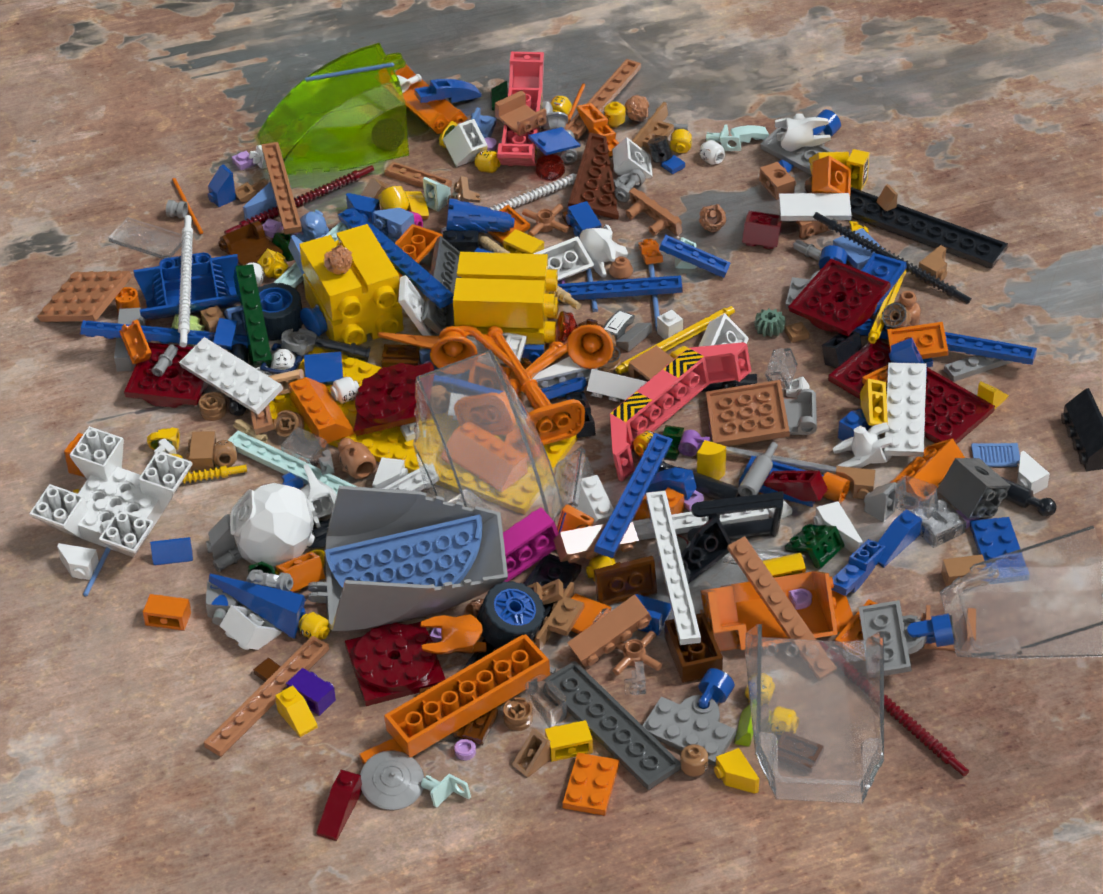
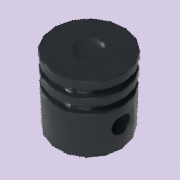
M658 136L648 141L653 162H663L673 157L667 136Z

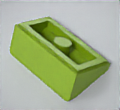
M757 700L749 704L741 713L734 741L737 745L748 747L751 745L758 716L759 702Z

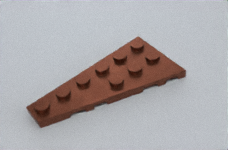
M589 133L568 207L587 201L596 215L618 220L619 212L617 211V200L614 193L615 187L608 156L606 136Z

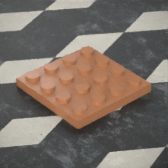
M120 270L74 272L52 297L50 302L43 307L37 317L40 322L96 321L132 278L130 271Z
M780 380L706 392L713 443L733 446L790 436Z

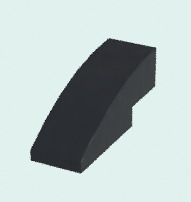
M585 393L565 394L566 400H579L585 409L584 426L576 434L577 438L596 436L595 421L591 415V407Z

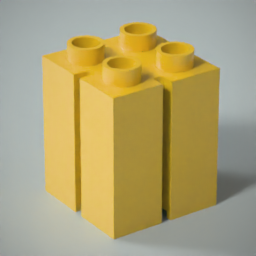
M368 224L336 233L339 240L338 244L335 243L331 235L299 244L302 269L304 271L303 279L306 300L311 308L318 304L327 323V331L325 333L330 340L350 345L354 342L359 346L367 342L368 333L374 340L380 338L378 337L379 332L397 333L404 330L402 306L398 302L399 274ZM342 245L352 252V264L345 274L337 275L328 271L324 266V254L332 251L336 246Z
M460 252L457 277L461 278H456L453 296L454 325L472 326L483 335L488 334L490 327L497 326L503 330V333L527 336L526 344L544 345L545 352L546 343L556 341V321H548V319H558L559 307L558 297H555V294H549V291L557 292L558 270L548 269V254Z

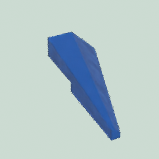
M210 573L209 582L211 584H214L249 610L273 624L274 627L295 639L300 616L306 601L304 595Z

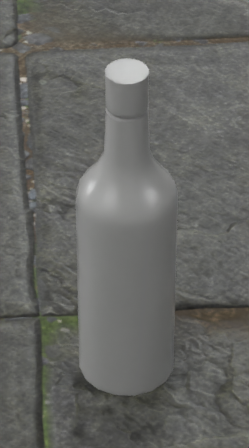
M771 442L766 452L755 458L738 487V492L741 496L758 494L773 467L771 458L778 447L776 442Z

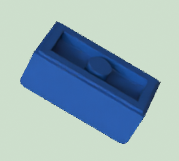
M190 537L150 542L153 565L193 561Z

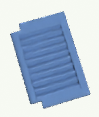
M971 443L973 458H980L989 467H1017V464H1019L1018 443Z

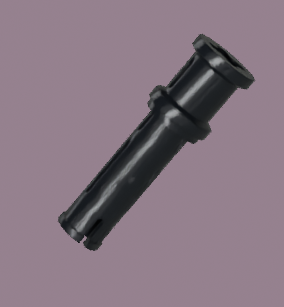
M316 336L314 344L315 348L341 352V354L348 355L349 358L362 359L364 362H368L371 349L370 346L366 348L358 346L354 342L350 345Z

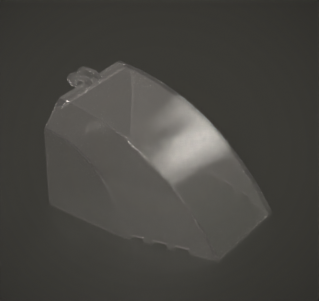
M492 350L417 376L415 389L417 407L415 409L416 424L414 425L415 439L413 446L427 497L436 499V496L444 498L445 502L456 504L459 501L468 508L475 509L478 506L501 512L503 532L540 507L554 521L563 504L550 461L528 411Z

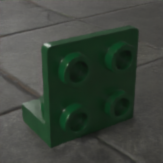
M808 524L796 536H793L784 547L790 551H808L815 568H822L845 545L836 526Z

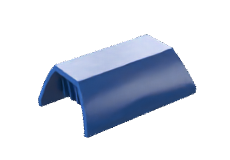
M205 252L192 254L190 314L200 313V311L214 306H218L219 309H225L241 305L233 278L235 266L238 264L237 254L211 258L210 254ZM181 256L165 258L160 261L157 267L133 270L134 277L146 300L147 308L139 309L140 315L144 319L150 321L175 317V314H179Z

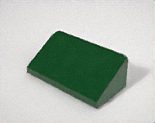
M507 81L491 88L493 111H495L496 102L508 97Z
M275 233L272 243L283 251L282 255L287 261H293L294 258L288 248L291 235Z

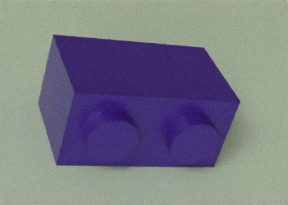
M304 668L299 670L286 683V688L293 685L304 697L310 711L318 716L336 701L334 686L330 682L320 679L314 672H309Z

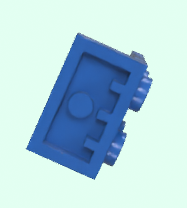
M635 594L652 618L648 626L640 631L647 633L653 631L659 636L664 627V621L667 620L672 610L671 604Z

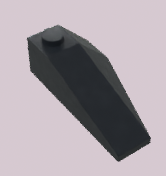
M714 516L701 526L681 553L688 584L729 553L727 547L732 542L718 516Z

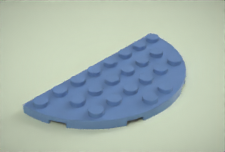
M479 514L325 550L327 562L335 579L342 588L345 580L419 585L434 584L435 587L443 586L445 582L459 584L467 575L477 557L482 539V517Z

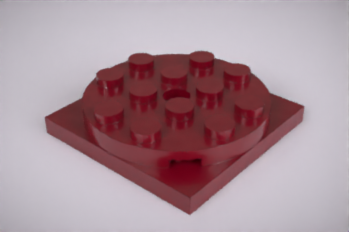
M830 259L788 308L789 312L808 319L819 329L839 332L849 336L856 327L863 325L873 315L877 303L891 288V285L886 280Z
M147 342L151 350V357L149 360L136 364L125 388V397L143 399L153 406L176 408L185 404L198 405L200 397L206 391L209 384L182 368L179 363L194 347L174 345L178 347V351L172 359V365L168 366L163 375L158 377L153 374L152 368L158 362V357L164 354L170 344Z
M429 362L414 366L399 363L390 367H383L371 377L364 378L355 398L357 414L354 433L356 436L426 420L434 372L433 364Z
M421 622L409 625L400 623L387 624L371 629L364 636L345 640V647L366 706L417 694L419 689L435 686L446 679L437 655L422 650L423 644L433 643L429 636L427 628L421 627ZM392 657H399L396 660L391 659Z

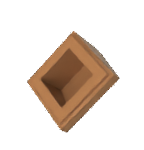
M887 184L878 197L877 203L885 211L896 208L898 194Z

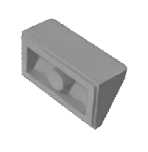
M637 323L616 340V345L629 352L652 333V324Z

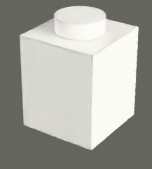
M673 310L657 317V334L664 340L683 330V319Z

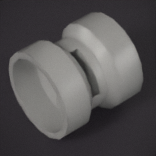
M168 200L166 216H177L184 219L188 212L187 202L180 201L178 203L175 200Z

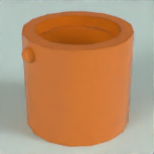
M124 287L115 297L118 315L119 309L140 308L138 292L135 288Z
M826 472L823 479L828 490L823 497L835 502L838 501L841 504L848 494L850 480Z

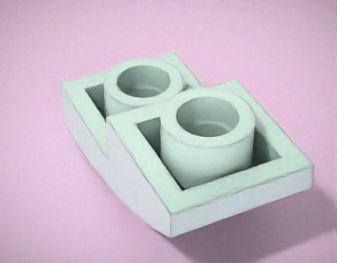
M747 125L730 130L732 136L740 137L741 143H750L751 138L765 140L769 136L768 131L763 126Z

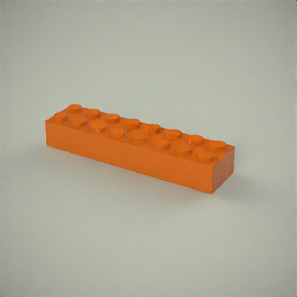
M526 634L521 635L385 714L386 730L411 758L550 676L549 659Z

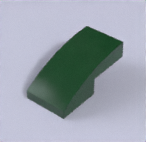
M665 425L662 435L673 439L665 458L677 460L679 455L678 447L684 432L683 427Z

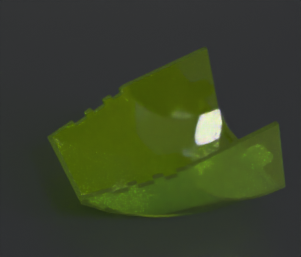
M380 43L344 54L323 65L307 77L387 63L395 64L393 67L307 82L305 80L301 81L286 95L266 119L257 134L260 144L279 143L287 175H294L296 171L307 170V173H313L315 169H323V172H330V168H338L339 171H345L409 156L406 106L399 79L394 71L402 69L406 65L405 60L402 59V54L396 52L386 55Z

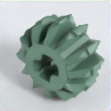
M768 308V310L761 309V312L756 314L754 326L758 334H763V337H772L773 335L778 336L779 333H783L785 317L782 315V312Z

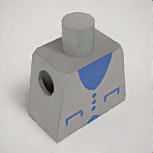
M208 580L206 591L207 615L212 618L214 624L220 625L231 605L243 607V605L214 584H211Z

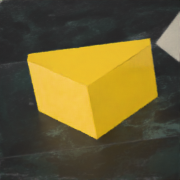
M982 381L978 385L977 396L995 405V409L1009 396Z

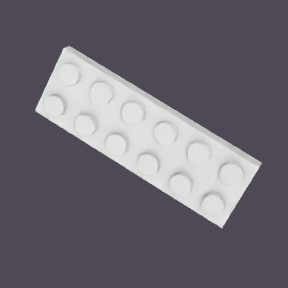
M205 337L179 362L182 368L257 415L283 390L280 383Z
M888 362L887 416L889 431L885 432V437L891 436L893 445L885 447L884 455L924 456L926 364Z

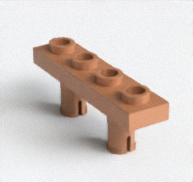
M632 188L629 191L631 203L633 204L625 210L629 219H633L639 213L644 212L656 220L653 225L648 227L649 232L653 236H656L665 228L676 236L682 233V222L678 216L672 215L666 208L658 205L655 200L647 197L644 192L636 188Z

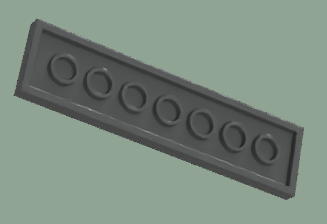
M439 236L434 246L430 274L454 294L456 278H461L457 277L460 251L443 237ZM426 297L422 322L439 336L444 328L455 326L453 303L440 309Z
M576 661L571 662L542 680V686L578 722L587 721L591 735L618 759L647 790H650L681 770L680 761Z

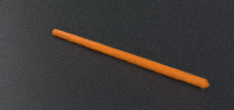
M584 83L581 85L572 105L566 126L569 124L583 93Z
M173 178L172 181L182 201L187 202L188 204V213L191 216L199 234H203V231L181 187L179 186L176 178Z

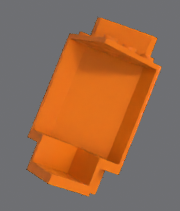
M811 571L774 577L790 602L788 594L791 590L806 589L811 592V605L796 611L815 638L838 635V632H842L854 617L847 597L831 590L834 588V583L829 573ZM749 581L700 590L703 609L700 612L705 613L720 651L745 650L791 642Z

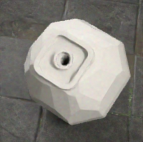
M271 483L260 486L255 490L249 489L231 510V534L234 535L242 558L251 564L262 561L276 569L277 565L301 556L305 548L311 546L314 542V535H312L314 522L308 499L301 490L295 487Z

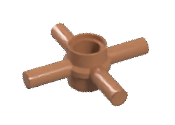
M557 204L552 210L542 209L538 213L526 208L523 209L522 215L536 220L537 223L528 232V235L534 237L539 231L550 232L553 228L567 233L569 226L555 221L554 218L563 209V206Z
M649 631L641 641L631 639L626 643L623 641L618 643L616 648L623 651L624 658L615 666L613 673L619 675L628 665L637 667L642 663L659 671L662 663L646 655L645 647L656 637V634L653 631Z

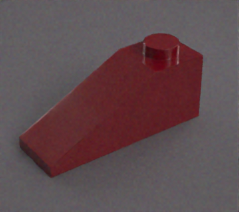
M819 470L772 471L763 483L768 488L778 492L783 491V494L801 501H820L828 490Z
M340 770L326 802L316 832L318 836L335 841L338 840L362 794L361 775Z

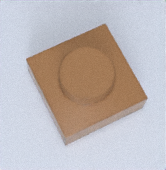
M802 322L785 326V333L792 343L809 339V332Z

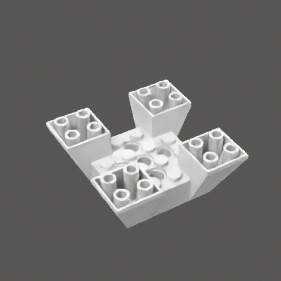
M89 426L70 453V458L87 479L79 493L76 494L49 484L29 514L31 517L64 533L134 557L193 464L191 461L157 450L141 475L122 468L124 439Z

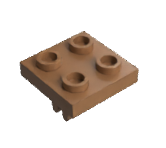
M461 176L459 181L454 184L453 193L449 195L447 205H449L450 198L463 202L480 203V194L469 190L468 178Z

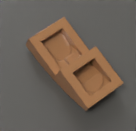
M265 178L251 186L246 182L235 189L236 196L241 202L250 201L268 182Z
M559 579L543 586L538 582L527 586L539 595L543 605L564 598L563 583Z

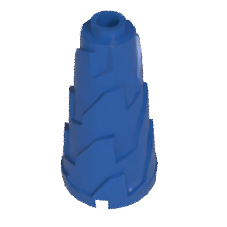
M450 198L446 231L506 232L510 231V228H514L515 218H511L508 212L492 210L488 207L473 205V203Z

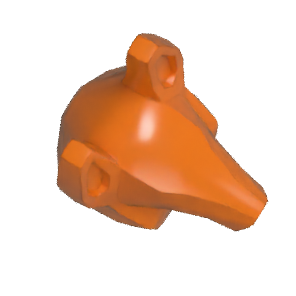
M471 614L458 617L441 615L421 621V627L441 628L442 641L423 644L422 650L425 652L440 655L454 652L471 654L486 652V642H477L483 633L482 624Z

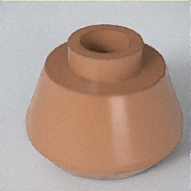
M618 257L612 262L609 273L615 279H627L633 274V267L627 258Z

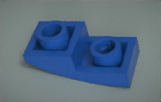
M219 318L213 343L223 349L231 350L238 321Z

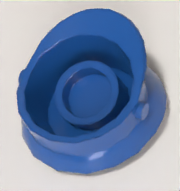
M318 304L314 308H302L300 317L305 328L314 332L318 337L327 331V323Z

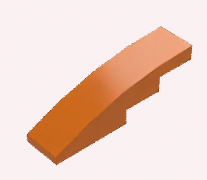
M592 103L578 105L576 109L588 131L606 136L608 156H613L612 149L619 142L615 139L616 133L608 126V119Z

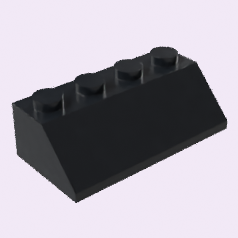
M1086 388L1065 404L1064 412L1061 413V421L1067 428L1068 437H1071L1074 450L1079 454L1080 464L1084 465L1087 472L1103 469V417L1090 389Z

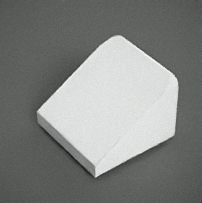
M799 377L787 382L786 396L797 398L799 391L809 389V384L805 378Z

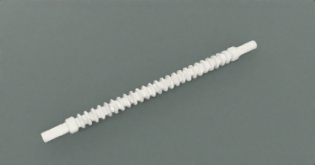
M572 173L568 177L565 176L560 180H556V182L553 181L552 184L548 183V185L543 187L540 186L535 191H528L527 194L523 193V195L514 197V199L511 198L510 201L506 200V202L498 203L497 206L494 205L493 208H489L499 211L506 205L516 208L520 204L524 205L529 201L532 202L537 197L541 198V195H549L550 192L553 193L558 191V189L561 190L562 187L566 188V186L573 185L577 174ZM446 227L441 229L442 234L443 231H446Z
M190 215L184 217L181 243L178 323L181 347L187 346V334L190 332L193 245L192 218Z

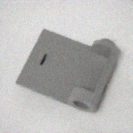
M803 389L798 392L797 399H784L790 434L810 435L815 433L817 430L816 393L811 389Z

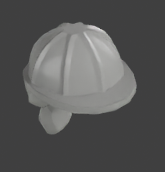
M544 101L542 109H546V124L541 126L542 130L547 131L560 127L565 129L568 123V115L562 112H553L551 103Z

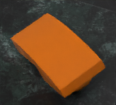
M644 239L643 242H638L641 256L646 265L663 262V255L659 251V244L656 240Z

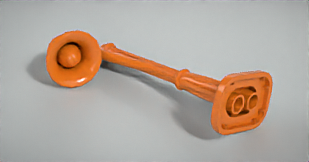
M581 325L572 331L565 345L559 341L552 342L549 345V349L527 367L525 371L532 379L541 370L566 353L580 367L598 369L606 365L612 357L614 349L612 339L601 326ZM517 377L509 379L507 384L497 391L486 390L458 397L453 404V409L460 426L469 420L493 435L510 431L514 426L515 418L509 403L516 395L522 392V384Z
M468 325L449 326L440 332L439 340L431 347L430 351L431 362L438 369L444 372L455 373L470 368L476 361L478 354L476 346L471 340L467 339L468 335H472L513 370L522 384L521 391L526 394L534 409L523 420L522 436L528 446L539 447L571 438L581 431L585 421L583 404L575 399L551 404L538 387L537 381L531 379L504 339L501 328L492 326L488 329V334L484 335L476 328Z

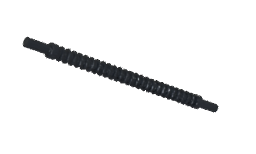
M815 212L814 219L828 226L829 230H835V233L839 232L840 236L848 237L849 241L857 242L858 246L861 244L862 248L870 249L871 253L875 252L876 254L904 261V258L900 259L899 255L891 254L890 250L882 249L881 245L873 244L872 240L864 239V236H860V233L855 234V231L852 232L851 228L846 229V226L843 227L842 223L838 224V221L835 219L830 220ZM908 260L904 261L907 266L906 272H911V275L915 274V277H920V280L924 279V283L929 282V285L933 284V288L938 287V290L942 289V293L946 292V295L954 296L967 304L972 300L969 296L956 290L955 286H949V283L945 284L944 280L936 279L935 275L927 274L926 270L918 269L917 265L909 264Z

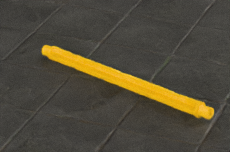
M906 269L880 306L868 334V341L870 343H875L880 337L885 324L882 320L883 310L887 305L894 303L905 277Z
M732 306L723 308L656 345L666 352L705 331L710 321L723 314L730 317V315L735 313V310ZM656 345L622 362L615 368L617 374L629 372V362Z

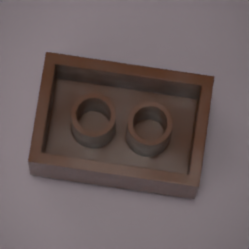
M704 612L695 614L701 643L680 645L674 619L664 621V638L682 683L702 679L708 669H723V657Z

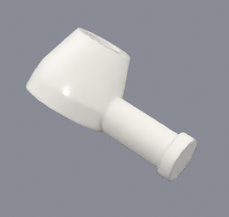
M416 74L409 79L397 75L393 78L392 84L395 90L402 94L408 90L410 85L420 82L422 78L420 74Z

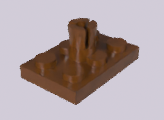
M653 556L623 563L617 562L614 565L594 569L597 602L612 605L624 602L635 594L642 596L657 594L655 560Z

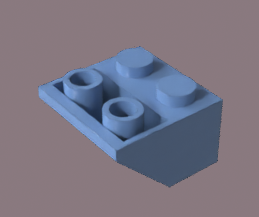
M402 208L377 210L373 212L374 226L395 243L414 224V214Z

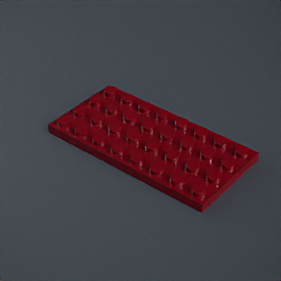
M876 340L875 343L869 342L830 373L828 381L860 399V392L864 386L862 377L888 365V362L892 363L889 357V353H891L890 346L880 340ZM927 367L924 437L934 443L953 438L957 444L995 411V405Z

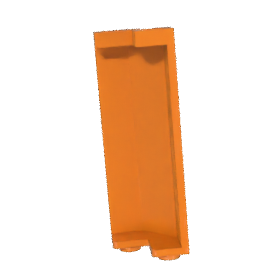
M405 63L394 74L388 68H383L374 77L385 90L437 134H441L451 121L460 124L468 119L460 109L454 107L446 99L420 103L414 93L416 88L429 86L423 80L410 85L407 91L399 94L392 84L393 78L400 75L409 79L416 75Z

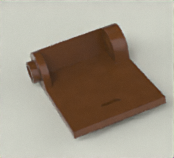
M259 221L252 222L221 236L220 241H218L222 251H225L228 255L237 254L240 265L248 263L258 264V260L267 248L283 254V251L265 236L264 228Z

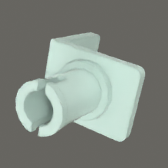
M724 125L721 133L707 132L706 141L714 140L717 143H721L725 151H741L742 149L740 137L729 136L728 125ZM733 140L737 145L731 147L728 145V141Z
M448 774L441 782L426 775V778H423L421 782L422 788L431 791L430 795L435 807H438L452 792L466 799L471 798L468 784L451 774ZM457 784H459V785L464 789V791H462V790L457 786Z

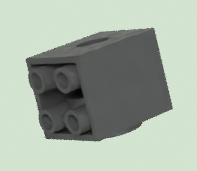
M955 458L937 491L967 518H992L997 513L1002 500L1007 496V491L1011 485L980 458Z

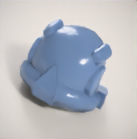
M316 209L315 212L310 211L300 218L303 234L298 233L296 237L302 242L324 237L329 232L323 213Z

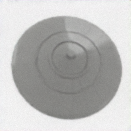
M384 751L375 754L368 759L360 772L362 793L369 802L382 809L398 810L408 807L419 798L423 791L421 786L424 778L422 768L414 758H409L406 753L400 751Z

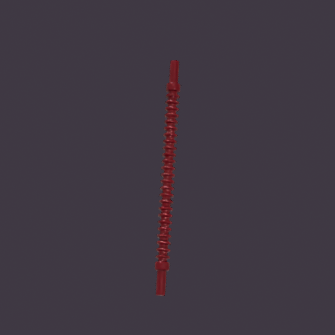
M370 165L359 171L354 170L351 174L348 173L347 176L343 175V178L339 177V180L335 179V181L326 183V185L323 184L322 187L319 186L318 189L315 188L314 191L310 190V193L306 192L301 196H297V198L294 197L296 207H299V205L303 206L304 203L307 204L312 199L316 200V197L320 198V195L324 196V194L333 192V190L336 191L337 188L340 189L341 186L344 187L345 184L349 185V182L358 181L362 176L373 172L374 167ZM277 206L276 208L272 207V210L268 209V212L259 213V216L255 215V218H247L246 221L239 222V225L225 230L224 233H230L255 221L265 223L266 220L273 219L274 216L278 217Z
M819 642L834 666H837V669H841V673H845L847 677L849 676V680H853L857 687H861V690L865 691L870 698H874V702H878L880 706L882 705V709H886V712L890 713L892 717L894 716L895 720H899V724H903L904 728L907 727V731H911L912 735H916L915 737L920 739L921 743L924 742V746H928L929 750H933V754H937L941 761L945 764H950L963 777L969 773V770L955 758V754L952 751L947 750V747H943V744L939 743L938 739H934L933 735L930 736V732H926L925 728H921V724H917L916 720L913 721V717H909V714L905 713L903 709L900 710V706H896V702H892V699L884 695V692L880 691L878 687L875 688V684H871L867 677H863V674L859 673V670L855 669L854 666H851L850 662L843 659L840 653H835L825 643Z

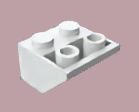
M475 119L458 124L443 138V142L456 167L475 161L476 155L488 148Z

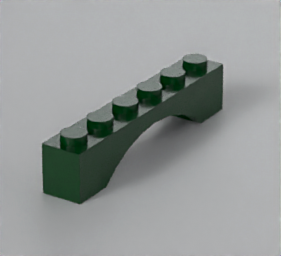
M254 265L235 266L233 278L245 321L250 365L257 368L262 363H266V367L271 368L272 356Z

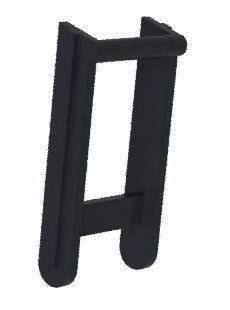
M783 491L696 502L691 507V513L695 517H707V523L714 516H718L720 519V515L775 508L773 518L724 524L723 527L730 539L765 534L777 536L783 511L784 495ZM693 528L689 530V541L692 540V538L700 528Z

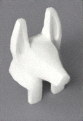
M800 113L796 114L793 119L783 118L775 120V128L786 127L787 129L786 132L776 133L777 141H780L782 148L790 152L801 147H813L831 140V136L813 135V129L827 125L829 121L826 118L820 117L805 118Z
M605 224L604 228L585 229L580 234V241L594 264L593 268L601 277H606L607 275L604 262H614L615 258L628 256L626 247L612 240L613 232L607 224Z
M887 422L874 425L868 431L865 427H856L854 429V437L842 441L833 448L834 454L846 451H853L854 454L853 458L838 466L862 468L870 463H886L890 460L892 456L884 455L885 447L893 445V439L891 436L882 439L879 437V434L889 431Z
M305 464L303 466L308 477V484L301 491L308 499L313 522L319 528L321 525L318 519L332 513L337 494L330 486L319 481L309 465Z

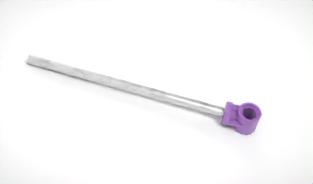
M686 430L681 437L678 447L679 452L685 456H694L704 440L710 441V437L705 436L704 438L697 431ZM726 446V454L751 458V456L757 457L764 454ZM773 455L771 458L774 462L813 471L819 470L824 473L830 472L836 475V467L776 455Z

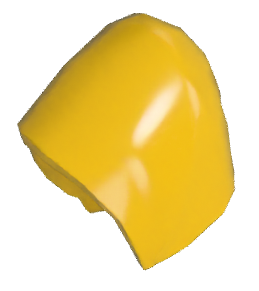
M402 186L388 187L378 195L379 203L383 210L402 208L407 211L409 207V200Z

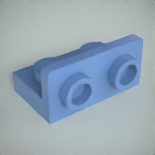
M477 107L475 112L471 114V120L475 119L484 138L491 137L497 124V118L481 115L480 108Z

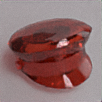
M544 155L537 160L536 174L547 181L557 180L565 173L564 162L558 155Z
M561 311L557 318V338L559 342L564 343L568 340L572 331L578 328V325L572 313Z

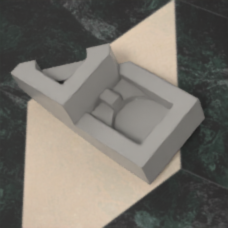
M330 450L322 451L323 457L319 458L322 475L335 473Z

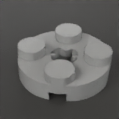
M300 328L299 332H293V329L286 330L282 333L281 348L297 352L300 356L307 355L308 352L313 351L315 348L316 334L310 330Z

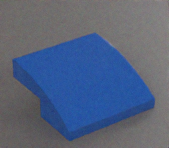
M341 352L304 355L305 377L325 385H332L335 380L343 378Z

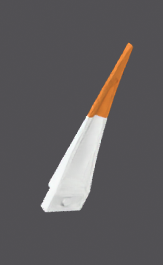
M378 333L380 338L431 349L436 341L439 340V336ZM503 333L504 339L520 361L527 336ZM472 335L467 336V339L471 340L476 346L478 353L476 360L496 365L505 364Z

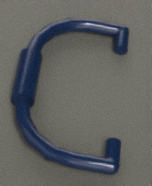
M274 343L271 348L272 351H275L276 348L282 349L281 344ZM293 352L297 357L295 358L294 366L284 370L266 367V363H262L260 370L274 374L297 370L303 359L297 352Z

